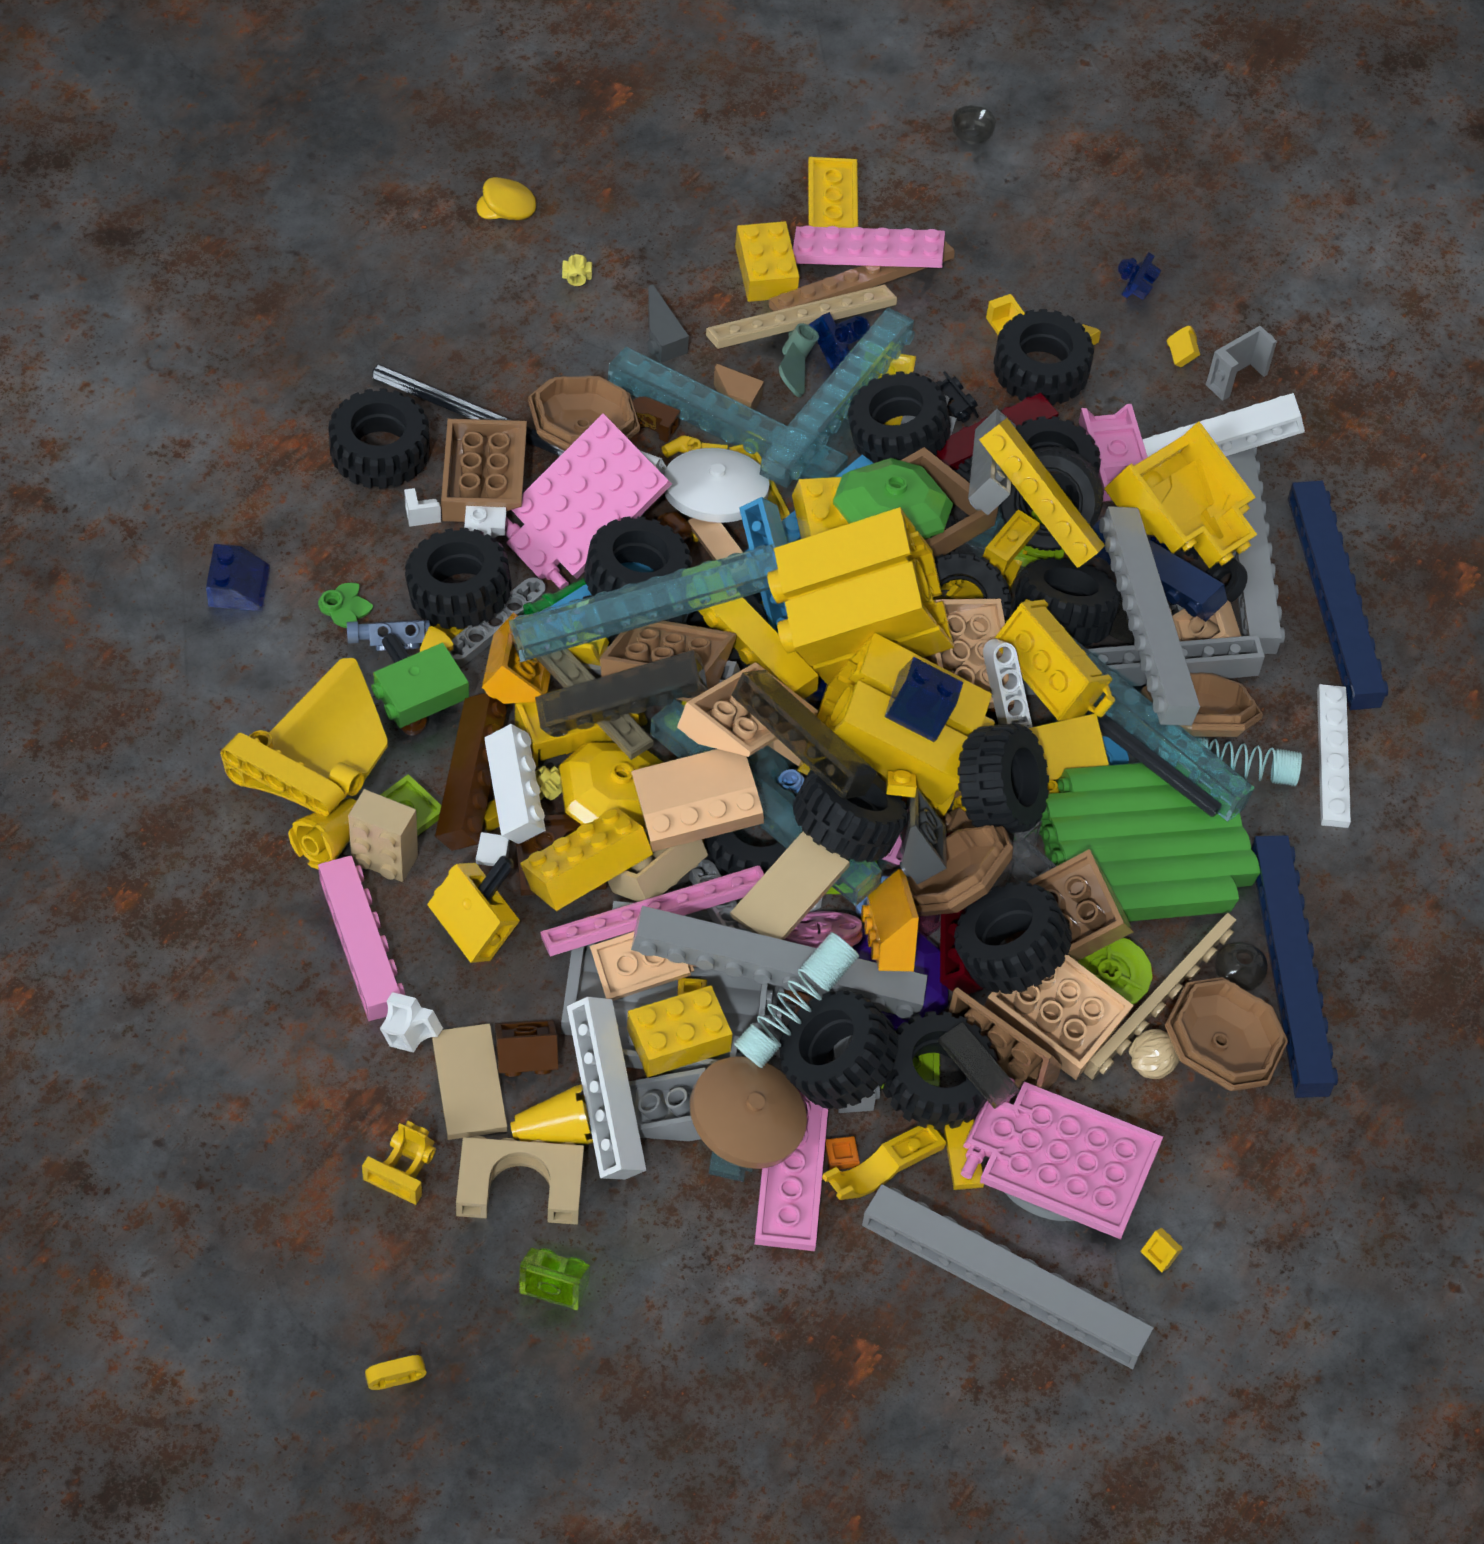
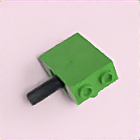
M389 633L382 639V645L394 663L373 672L374 684L371 687L376 699H381L385 704L384 709L390 720L394 719L399 728L462 702L465 698L469 697V682L444 643L409 656L395 634Z

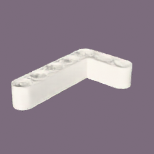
M991 639L984 645L983 656L998 725L1018 723L1027 728H1032L1016 649L1012 644L999 639ZM1002 647L1003 654L997 659L996 653ZM1006 674H1008V682L1005 685H1002L1003 677ZM1014 700V708L1008 712V705Z

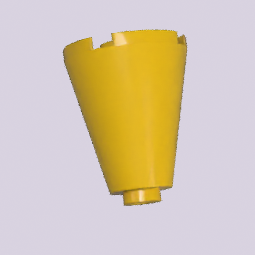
M352 798L342 800L327 817L314 812L297 819L292 824L293 826L288 833L290 843L299 857L304 855L310 861L307 863L310 867L319 870L318 864L336 860L350 841L348 815L357 800Z
M582 1084L576 1085L516 1114L515 1121L510 1123L513 1138L524 1142L542 1140L553 1144L564 1142L592 1144L593 1138L589 1134L590 1123L585 1097L580 1094L583 1091Z

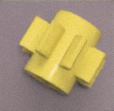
M575 254L570 256L568 261L563 260L562 278H567L568 283L573 286L583 285L586 279H592V262H587L583 255Z
M542 766L535 771L536 780L540 787V800L544 796L549 800L558 797L562 792L559 770L555 766L550 770L546 766Z

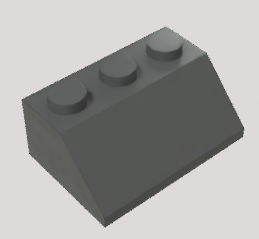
M917 787L915 798L908 797L906 803L908 820L900 834L902 840V847L900 848L902 861L900 866L907 877L911 876L918 885L947 869L946 826Z

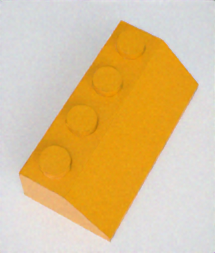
M514 612L493 634L482 688L488 696L498 699L503 704L543 702L547 697L551 673L529 651V644L542 637L543 634Z
M898 869L868 894L867 905H862L861 920L865 922L864 930L865 935H868V947H871V959L876 960L879 971L914 972L919 917L907 877L902 869Z

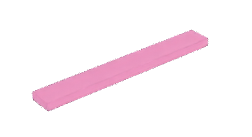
M760 865L544 930L541 932L542 941L549 956H554L635 931L637 918L642 906L684 916L743 898L764 875V872Z

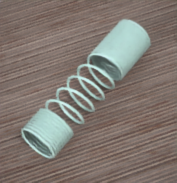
M1169 731L1163 733L1159 756L1166 761L1187 760L1192 771H1205L1213 743L1216 742L1217 775L1220 771L1225 750L1228 744H1230L1231 777L1234 774L1239 753L1244 746L1245 779L1248 777L1254 753L1258 748L1260 758L1259 781L1262 780L1266 761L1271 750H1273L1271 782L1294 787L1298 783L1302 763L1301 752L1298 753V751L1293 752L1284 749H1276L1275 751L1274 748H1270L1262 765V751L1259 745L1253 749L1248 762L1246 744L1240 745L1234 760L1233 744L1231 741H1228L1223 748L1219 760V743L1217 739L1212 740L1208 748V738L1191 737L1186 734H1175Z
M830 932L828 937L820 944L821 946L805 961L801 969H798L799 976L810 990L795 981L788 980L789 988L801 1003L783 992L777 993L779 1000L793 1016L773 1004H768L767 1008L782 1027L764 1016H757L758 1022L772 1039L767 1037L753 1024H750V1027L734 1042V1045L758 1067L763 1068L767 1061L781 1047V1044L765 1027L760 1018L788 1036H791V1032L775 1015L770 1006L798 1024H802V1021L789 1008L780 995L795 1002L806 1011L812 1012L811 1008L798 995L790 983L800 987L819 1001L822 1000L821 996L807 982L800 971L806 973L821 988L829 992L846 973L845 971H848L847 969L859 958V954L837 934Z

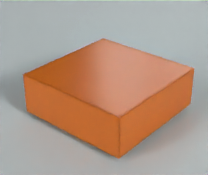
M854 1136L825 1140L829 1170L835 1167L839 1170L849 1169L860 1164Z

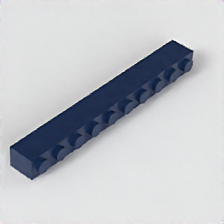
M1323 480L1292 483L1288 496L1289 506L1343 687H1346L1349 710L1381 708L1384 698L1388 696V684L1386 680L1383 681L1381 675V661L1376 658L1375 641L1369 635L1368 618L1362 612V598L1356 592L1355 575L1349 569V555L1343 549V535L1341 531L1338 532L1336 526L1337 516L1330 506V492L1326 491Z
M1288 835L1255 836L1251 850L1255 853L1260 867V874L1255 881L1282 1029L1288 1040L1286 1052L1295 1098L1329 1097L1334 1085L1338 1083V1073L1336 1068H1332L1333 1046L1331 1042L1327 1041L1328 1020L1326 1017H1323L1321 1010L1323 1008V994L1318 992L1317 989L1319 974L1317 967H1313L1314 947L1313 943L1308 941L1309 921L1308 918H1304V896L1299 894L1298 889L1300 874L1294 868L1295 848L1290 846Z

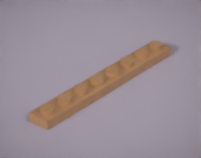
M946 241L944 244L943 262L953 259L955 250ZM860 266L770 298L769 308L774 312L872 288L928 267Z

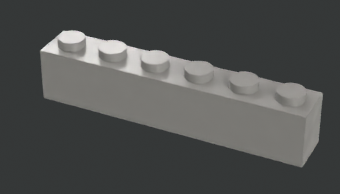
M998 409L975 429L968 494L970 504L976 510H982L987 515L996 509L1011 492V481L979 441L981 437L1007 418ZM1009 419V421L1016 429V425Z

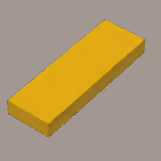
M974 1120L968 1123L962 1121L960 1127L953 1129L949 1125H945L944 1128L954 1190L984 1187V1184L980 1183L983 1174L981 1164L977 1165L971 1179L964 1178L961 1175L967 1160L966 1153L968 1151L963 1145Z

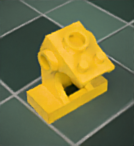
M407 1121L406 1125L399 1123L398 1130L390 1142V1147L394 1148L384 1162H379L368 1156L362 1165L363 1180L416 1205L422 1196L421 1181L415 1178L423 1165L431 1162L436 1148L433 1147L435 1142L427 1137L429 1131L410 1121ZM402 1155L414 1160L406 1172L395 1168Z

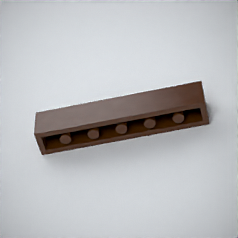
M487 693L464 699L435 837L451 851L477 845L480 840L492 783L485 737L503 728L507 711L506 704H503L498 699L491 698Z

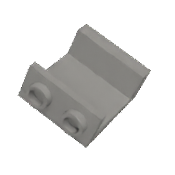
M1258 326L1216 350L1206 386L1223 401L1231 395L1236 373L1251 364L1265 377L1268 375L1277 341L1261 326Z

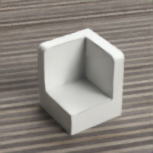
M415 488L404 490L405 509L409 527L441 522V507L436 499L418 501Z
M481 832L476 855L477 864L494 866L501 856H509V839L498 834Z

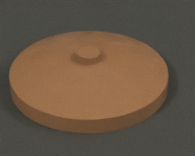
M736 1056L721 1059L710 1065L701 1074L692 1089L690 1113L698 1135L716 1155L732 1164L751 1169L768 1168L778 1165L793 1154L805 1135L807 1114L799 1091L790 1083L785 1074L768 1063L763 1068H760L748 1057Z

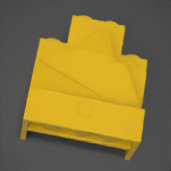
M1200 421L1183 436L1135 466L1132 463L1128 465L1104 488L1117 507L1139 509L1146 535H1154L1160 543H1165L1173 554L1180 549L1186 552L1194 547L1209 568L1217 563L1223 566L1234 558L1232 553L1235 551L1239 555L1252 546L1249 541L1257 535L1243 515L1250 509L1248 504L1256 497Z

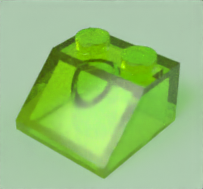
M531 1247L520 1264L519 1293L578 1310L590 1278V1265L579 1258L570 1257L568 1259L556 1255L549 1249L542 1248L538 1250Z

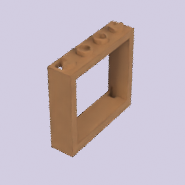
M925 447L901 460L922 466L950 501L969 515L944 530L943 533L924 539L933 551L934 560L935 557L941 554L946 555L995 526L999 506L989 515L985 514L982 510H976L968 499L970 483Z

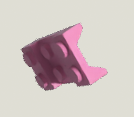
M1126 404L1113 415L1094 416L1087 408L1081 409L1079 425L1086 430V435L1090 434L1093 437L1095 445L1099 447L1101 465L1098 477L1101 480L1100 484H1102L1103 502L1113 501L1104 488L1128 465L1132 463L1135 466L1147 458L1132 404Z

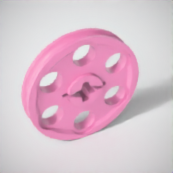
M809 912L788 935L785 941L819 948L824 939L828 937V934L833 932L852 947L862 940V922L853 915L841 912Z

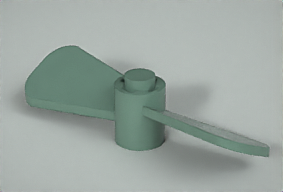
M804 323L798 324L793 331L788 332L789 338L782 347L784 358L779 365V373L787 387L799 398L805 392V359L819 339L816 330L820 324L813 326Z

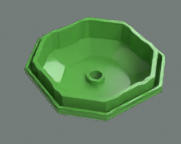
M892 458L851 470L842 475L833 499V504L849 524L900 507L915 526L916 531L924 539L944 532L953 507V503L922 466Z

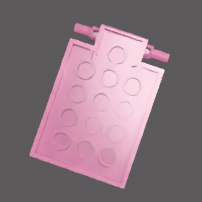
M602 414L522 494V507L512 509V511L524 525L520 527L517 523L513 524L506 516L505 535L509 538L506 543L539 579L546 578L547 580H552L561 590L568 586L569 583L559 573L560 569L557 567L559 563L578 579L585 572L590 541L593 535L597 533V530L603 525L607 526L608 522L615 519L621 521V518L629 516L631 519H637L672 483L607 416Z
M1004 1077L999 1090L994 1092L993 1096H989L987 1102L979 1110L963 1145L968 1151L966 1153L967 1160L961 1175L964 1178L971 1179L977 1165L982 1163L985 1156L989 1157L980 1183L1121 1240L1163 1137L1027 1082L1023 1083L1014 1105L1010 1104L1009 1094L1015 1081L1010 1077Z

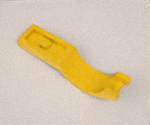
M1018 509L986 546L982 557L989 560V563L994 567L996 566L1001 571L1003 577L1008 565L1040 529V523ZM966 580L960 585L954 584L946 593L947 599H984L981 590L975 584Z
M927 1125V1128L917 1126L881 1144L878 1150L860 1165L843 1172L835 1167L825 1172L822 1178L825 1182H829L836 1190V1196L839 1200L860 1198L879 1189L881 1184H886L898 1172L943 1150L947 1142L934 1129L933 1125Z

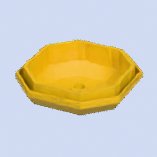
M584 743L559 765L565 813L583 825L599 818L605 811L617 807L643 826V829H646L631 771L664 762L647 750L630 760L616 743Z

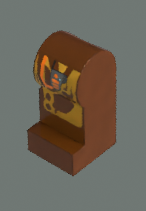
M648 397L635 398L633 405L640 427H648L658 432L659 439L668 443L680 425L681 410Z

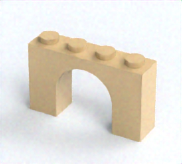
M483 1136L463 1137L456 1198V1216L487 1218L489 1191L494 1178L500 1172L510 1167L525 1166L541 1173L548 1182L550 1188L548 1223L578 1225L584 1146L571 1142L553 1144L542 1140L524 1142L513 1138L495 1140L487 1139Z

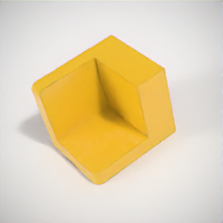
M1008 294L989 301L986 319L997 335H999L1007 321L1012 320V317L1020 313L1022 315L1025 313L1014 297Z
M574 623L566 646L580 663L601 666L600 657L607 650L609 641L605 636L586 634L580 623Z

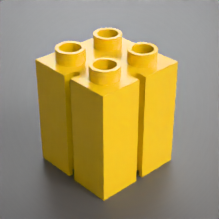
M900 507L774 548L778 569L768 572L767 578L770 591L776 603L785 602L788 619L778 621L777 623L781 643L788 654L796 651L826 684L848 661L852 660L853 655L874 632L921 657H927L954 648L944 602L936 603L933 597L942 595L933 551L921 534L916 531L915 526Z
M874 632L853 655L852 660L848 661L828 682L814 721L815 724L823 728L820 731L815 728L811 730L797 771L808 775L810 769L822 761L840 760L843 763L847 761L855 766L867 768V771L873 774L876 773L886 782L887 771L905 770L916 774V786L937 815L942 818L950 808L955 792L961 793L958 788V783H960L958 767H960L959 755L963 751L962 745L964 741L978 727L995 724L993 719L985 716L992 693ZM902 796V801H905L906 804L908 797Z

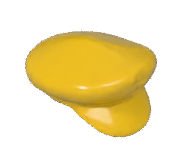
M493 177L485 181L483 196L478 200L476 208L477 213L485 219L524 220L535 212L536 200L533 193L523 184L510 179Z

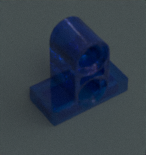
M829 312L809 324L819 335L817 342L831 370L852 359L853 357L848 347L862 340L870 333L869 322L862 316H855L835 324Z

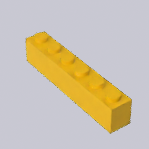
M1008 418L979 439L1077 568L1101 551L1105 546Z
M713 567L687 583L686 601L693 610L697 609L701 613L709 627L720 631L736 633L733 648L738 651L741 660L745 664L752 665L756 662L802 699L807 698L818 690L819 675L796 651L789 654L785 651L779 634Z

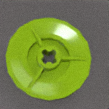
M1124 937L1077 961L1131 1004L1137 1003L1148 992L1153 978L1151 963L1144 951L1134 942Z

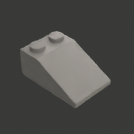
M705 1067L629 1081L640 1138L677 1141L701 1139L692 1122L690 1097L695 1083L706 1070Z

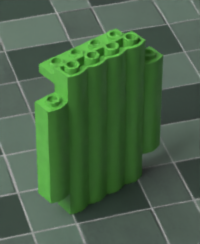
M1187 760L1167 761L1195 783L1192 768ZM1142 763L1065 769L1058 779L1057 784L1060 793L1049 794L1046 799V810L1042 813L1043 817L1036 825L1037 832L1042 836L1045 845V855L1050 860L1052 868L1089 849L1092 851L1120 902L1128 921L1231 912L1239 900L1237 887L1252 886L1260 874L1258 859L1251 850L1249 836L1242 826L1240 812L1233 803L1231 789L1225 780L1195 783L1222 804L1220 812L1216 816L1210 817Z

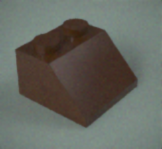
M553 1019L495 1023L499 1073L514 1077L528 1071L544 1075L551 1073L552 1070H558L557 1034Z

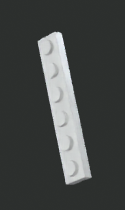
M1319 684L1317 703L1321 825L1349 828L1351 817L1346 687Z

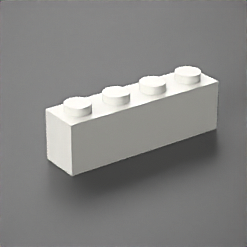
M510 724L485 737V744L501 836L520 844L546 831L544 824L545 814L540 802V787L536 780V765L532 758L530 747L531 738L526 731Z

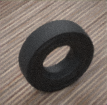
M1231 559L1223 566L1217 563L1206 571V574L1218 581L1226 574L1231 573L1230 582L1225 586L1229 602L1235 601L1242 594L1248 579L1246 569L1235 559Z

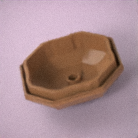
M600 376L554 377L545 382L528 397L537 434L544 441L563 451H566L602 414L607 416L629 440L640 431V425L630 393Z
M1190 673L1200 705L1192 726H1162L1191 737H1238L1260 721L1263 714L1255 700L1252 699L1247 689L1241 683L1213 673ZM1146 685L1142 688L1141 693L1159 721L1157 713L1153 710L1151 692H1148Z
M986 825L957 830L946 837L947 869L918 885L911 876L907 877L917 914L919 916L957 913L986 895L1012 860L1013 846L1007 830L1003 826L994 827V825Z
M1223 977L1187 982L1165 1024L1180 1062L1229 1091L1267 1086L1288 1043L1273 1007Z

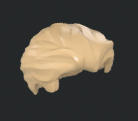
M1151 1029L1143 1032L1136 1037L1129 1047L1132 1067L1145 1078L1161 1079L1171 1073L1180 1061L1169 1034L1160 1029Z

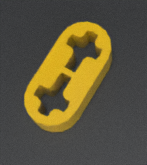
M412 1355L372 1365L366 1369L365 1376L369 1389L381 1390L420 1380L426 1375L427 1371L423 1357Z

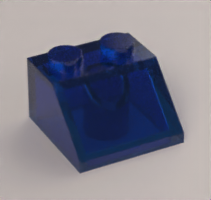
M214 544L206 584L208 607L263 611L270 565L242 546Z
M913 657L898 673L884 717L935 742L957 704L963 682Z

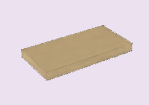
M802 832L730 912L731 917L753 933L785 940L849 868L850 862L841 858L837 853H830L824 846L817 845L813 842L811 836H807Z
M490 1024L445 1029L440 1032L438 1037H432L447 1139L452 1140L507 1132Z

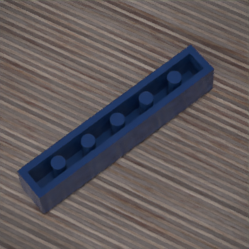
M1099 520L1092 529L1105 545L1103 533L1099 530ZM1148 539L1166 599L1171 604H1177L1184 608L1191 616H1197L1206 622L1228 601L1224 584ZM1104 546L1094 557L1102 558L1111 566L1109 552H1106Z

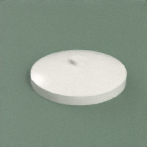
M702 448L688 451L673 459L664 472V476L672 483L664 492L669 503L681 513L698 520L717 523L742 520L739 507L760 497L768 498L769 479L765 470L752 458L733 450Z

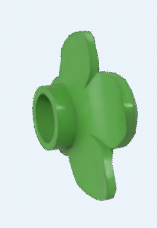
M357 583L341 584L335 590L324 592L318 601L320 611L325 615L331 616L333 622L343 628H347V622H355L357 618L368 615L372 611L373 605L357 596L359 593V584Z

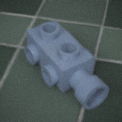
M409 620L358 624V621L347 622L348 644L359 643V640H370V646H376V651L386 650L382 645V639L386 635H381L378 632L379 627L384 626L388 629V634L391 633L397 636L405 649L420 648V643L423 642L425 634L430 627V621ZM408 625H413L416 631L413 634H409L405 628Z

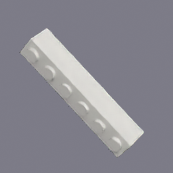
M1294 393L1200 422L1225 456L1305 432ZM1196 423L1142 439L1147 457L1183 436Z
M596 997L583 998L567 1006L599 1174L600 1178L625 1180L647 1170L612 999Z

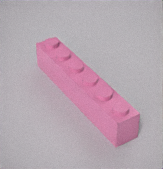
M352 855L318 864L319 880L368 1022L387 1017V1000L391 993L405 995L402 983H396L394 976H397V969L394 960H388L386 952H389L386 937L385 935H379L378 929L381 928L378 914L376 911L371 912L369 906L372 905L370 891L368 888L363 889L361 884L364 881L361 866H355Z

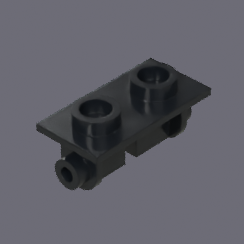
M944 371L943 374L946 379L943 382L937 381L936 383L941 387V391L944 392L945 396L949 397L948 403L954 400V402L947 406L948 409L957 418V421H962L963 423L970 419L972 413L978 418L979 415L975 409L978 406L977 402L969 393L965 396L961 391L964 388L955 376L950 378Z

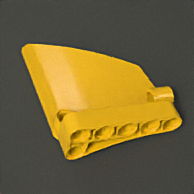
M343 658L317 682L270 732L258 730L249 736L237 733L220 751L225 772L235 784L283 797L327 817L347 795L354 796L361 790L364 781L388 747V740L358 662L354 658Z

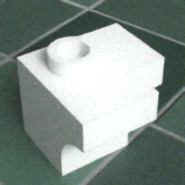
M466 506L464 528H468L469 531H474V529L484 532V535L489 534L493 538L505 535L506 507Z
M394 992L389 996L387 1000V1017L380 1030L390 1047L414 1053L423 1040L439 1036L443 1027L433 1010L422 1008L414 997Z

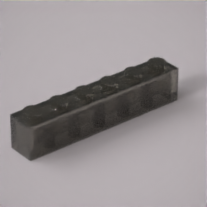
M692 650L535 697L540 728L550 736L560 737L576 728L588 729L593 727L594 723L600 721H615L624 714H638L645 712L651 706H666L673 703L675 699L696 697L700 695V692L708 690L702 658Z
M766 670L742 673L731 695L841 798L849 799L867 794L878 773Z

